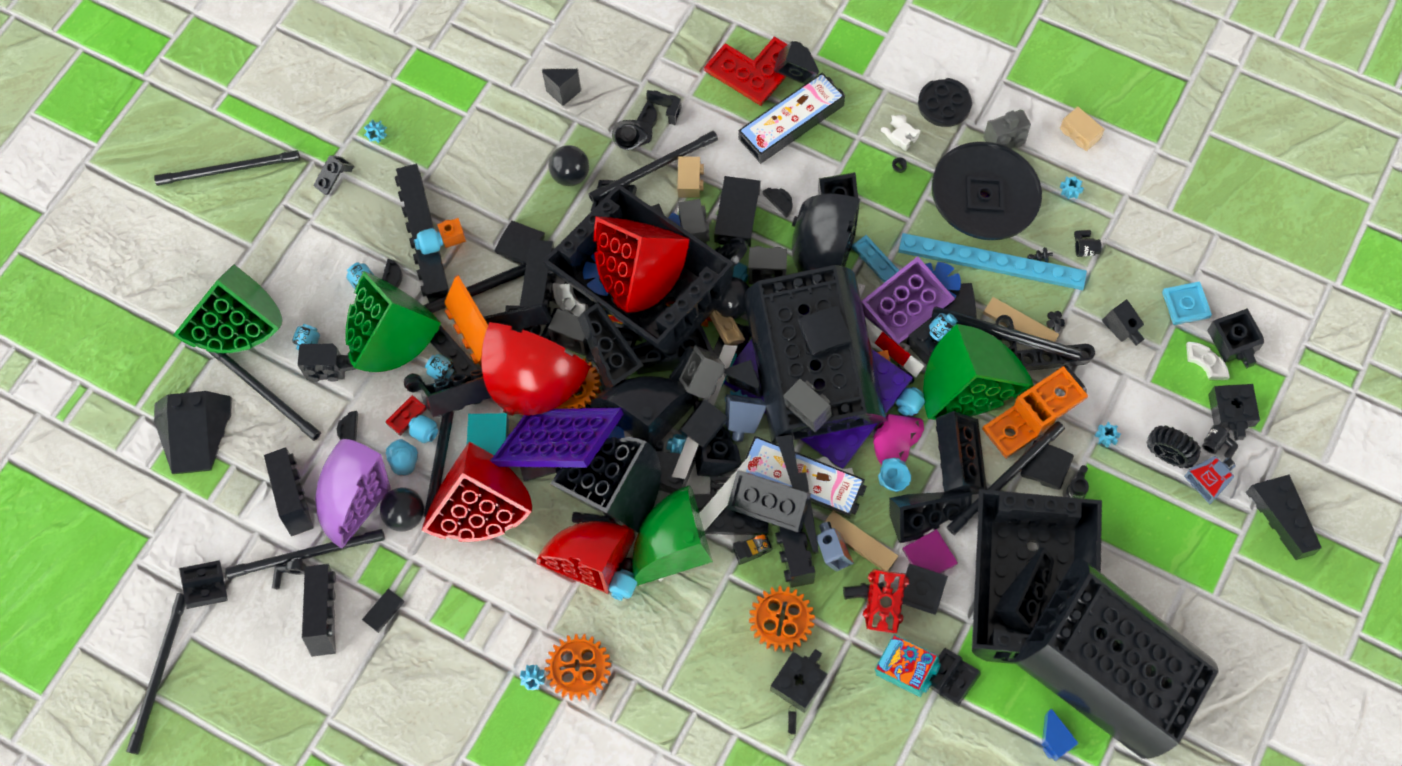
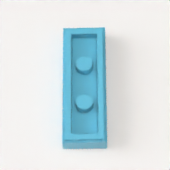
M867 235L852 245V249L883 283L899 271Z

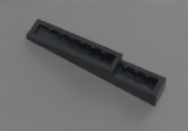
M792 434L776 437L792 487L809 492L806 472L798 473ZM810 499L803 522L814 554H819Z

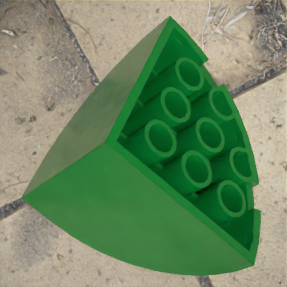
M233 264L217 279L173 336L192 347L206 349L208 352H241L251 349L273 336L282 325V316L270 295L255 280Z
M364 271L354 291V294H357L354 304H350L347 314L345 341L350 350L348 357L354 368L366 372H385L399 368L412 361L427 347L435 333L439 330L441 322L424 305L404 291Z
M956 324L939 341L927 364L923 383L924 407L930 420H936L937 417L952 411L972 417L1005 405L1004 401L1011 397L1016 399L1019 395L1033 387L1034 384L1018 357L1001 341L983 330Z
M690 485L680 488L662 499L642 523L635 540L632 558L633 575L637 581V586L713 562L693 489Z

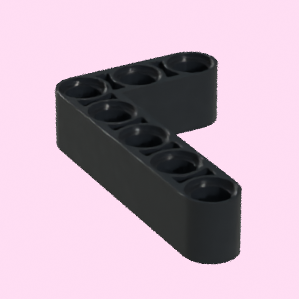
M1008 315L999 316L994 323L999 325L1000 322H1003L1007 325V328L1014 330L1013 320ZM999 337V341L1005 340L1009 342L1010 347L1008 348L1018 357L1027 371L1060 368L1063 365L1068 367L1086 365L1095 356V349L1090 344L1067 345L1088 353L1089 358H1084L1081 355L1080 360L1077 361L1073 359L1065 360L1060 355L1040 349L1018 351L1016 342ZM1042 355H1048L1051 362L1044 361ZM1023 357H1029L1032 363H1025Z

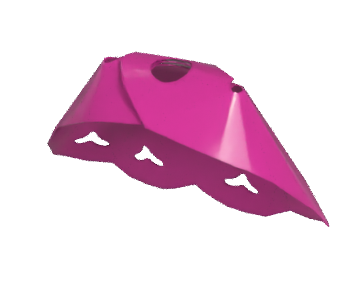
M888 414L886 415L887 421L879 423L873 437L876 457L881 466L883 460L889 458H899L906 462L910 447L917 443L924 431V423L921 418ZM904 451V453L901 455L902 457L900 458L899 453Z

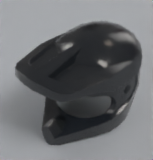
M639 120L619 121L613 127L612 139L616 146L621 149H635L638 146L651 142V124Z

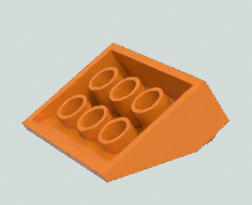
M458 275L454 278L446 297L445 305L447 309L444 311L449 320H454L455 324L453 327L458 335L462 334L464 338L462 343L466 350L470 348L472 351L470 356L475 365L479 363L482 369V346L488 324Z

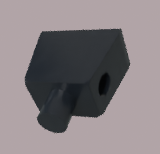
M1127 299L1112 309L1102 319V322L1121 342L1130 338L1134 345L1137 346L1145 340L1138 331L1144 326V323Z

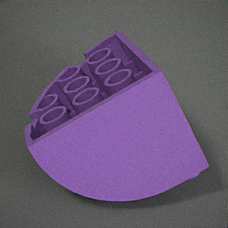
M342 439L337 443L322 468L316 488L315 501L319 523L327 537L342 549L382 501L383 497L391 490L381 454L359 442Z

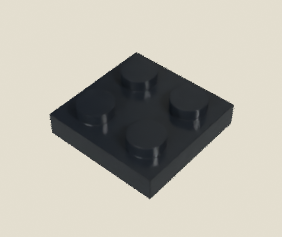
M909 563L906 571L909 584L904 590L903 604L936 615L948 576Z

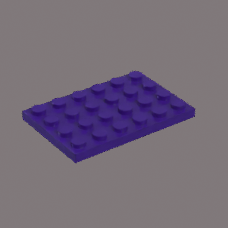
M621 408L552 409L538 415H524L490 461L498 467H588L624 413Z

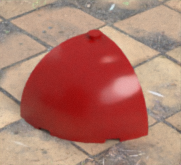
M596 217L594 226V241H597V253H595L596 266L606 292L611 293L614 298L613 302L625 312L630 313L648 309L662 300L673 288L682 272L690 239L644 223L617 218Z
M489 322L482 346V373L490 396L507 415H538L560 406L578 390L591 366L577 355L573 354L571 356L565 353L566 348L526 330H522V333L512 330V326Z
M469 441L442 482L428 510L421 531L441 539H446V537L458 539V542L492 539L505 534V531L521 524L532 512V500L523 482L509 467L496 466L490 461L494 455Z
M589 521L578 523L563 529L552 537L541 550L536 563L609 595V584L615 572L620 571L621 563L626 559L635 540V534L632 529L625 525L610 522Z

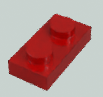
M411 395L385 423L401 436L409 428L408 425L411 419L422 415L427 408L416 397Z

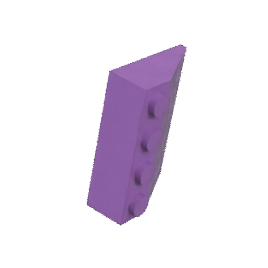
M917 256L861 302L864 316L899 345L909 334L932 317L934 307L937 306L944 309L955 298Z

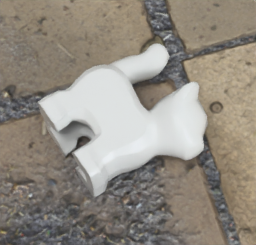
M892 115V122L890 124L897 129L891 132L887 127H882L881 132L894 145L907 151L911 146L910 142L914 143L919 138L920 130L914 129L908 124L905 115Z

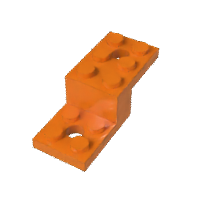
M1063 366L1019 395L1013 407L984 425L982 430L1005 459H1007L1043 435L1055 423L1056 419L1086 400L1088 395ZM1062 389L1065 395L1062 397L1057 396L1055 390ZM1005 429H1013L1015 431V435L1007 436L1005 434Z

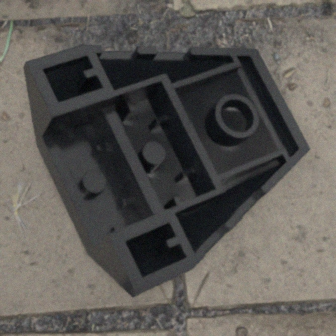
M209 391L168 394L155 403L154 423L172 474L212 470L219 451L221 438L225 434L227 421L231 418V396Z

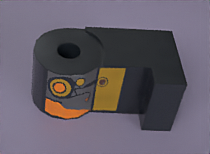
M760 534L743 542L733 543V551L739 565L759 558L773 550L767 534Z

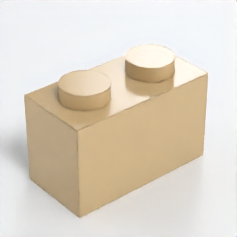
M1079 107L1075 108L1063 119L1060 127L1066 136L1073 139L1076 145L1085 151H1088L1102 138L1105 130Z
M678 157V198H700V191L704 190V180H700V175H704V164H700V157Z

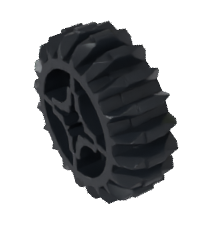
M1159 425L1151 431L1146 443L1150 452L1154 453L1155 457L1174 467L1178 466L1179 468L1184 467L1188 469L1193 467L1200 457L1201 447L1198 445V442L1194 441L1193 437H1189L1187 433H1183L1174 427L1170 428L1166 425L1164 427Z

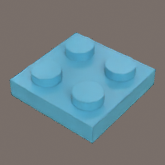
M1200 281L1163 289L1162 294L1173 325L1208 319L1212 316Z

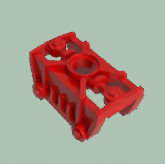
M874 569L868 574L870 587L867 608L863 610L866 628L897 633L899 624H902L904 619L901 611L904 590L909 584V579L905 573ZM880 574H884L886 586L883 587L882 591L878 586ZM896 576H899L897 590L893 592L891 583L894 582ZM882 597H890L892 604L889 607L882 606L880 604ZM879 611V616H882L877 626H872L873 616ZM890 612L893 615L892 629L888 628L886 617H889Z

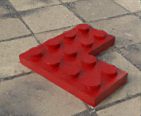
M774 36L759 55L752 60L725 43L706 64L704 71L762 106L786 78V76L773 70L779 52L788 44Z

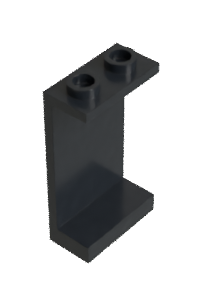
M724 176L714 242L726 245L731 243V239L740 237L744 239L748 247H751L761 180Z

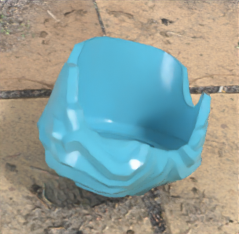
M403 439L392 442L386 449V458L391 470L395 474L397 473V475L411 474L418 460L416 447Z
M899 458L883 460L878 475L880 485L895 492L902 491L906 486H909L911 474L905 462Z

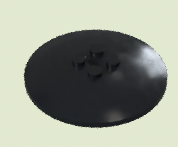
M971 142L952 149L939 161L932 178V196L939 213L952 227L961 233L977 239L1003 240L1016 236L1032 224L1042 202L1040 180L1030 163L1014 150L992 142ZM986 192L988 193L989 197L984 198L981 196L980 193Z

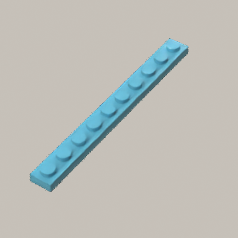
M902 233L898 251L903 254L1083 290L1087 273L1086 270Z

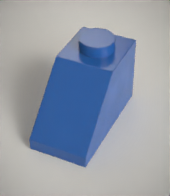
M1051 709L1045 715L1042 745L1047 757L1057 761L1072 750L1078 742Z

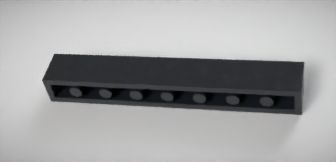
M416 163L396 168L397 176H394L397 187L400 186L401 188L398 195L400 202H404L405 205L402 207L404 218H408V222L405 224L407 232L412 235L409 241L411 248H415L416 252L413 254L415 265L419 264L420 268L417 270L419 281H423V286H420L423 297L427 296L428 301L432 302L448 295L449 288L440 251L424 255L421 250H416L414 239H417V233L434 228L421 173Z

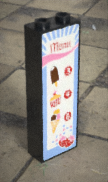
M821 73L739 129L738 140L761 164L842 108L845 103V94L834 85L830 77H826Z
M754 436L745 458L746 460L751 455L746 472L792 487L779 445ZM795 452L798 473L806 472L811 503L827 510L835 511L837 514L849 519L852 514L856 515L860 505L857 503L859 496H864L867 488L864 485L865 479Z

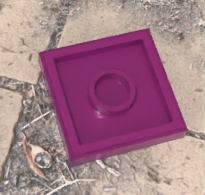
M937 529L902 548L911 564L938 573H943L958 564Z

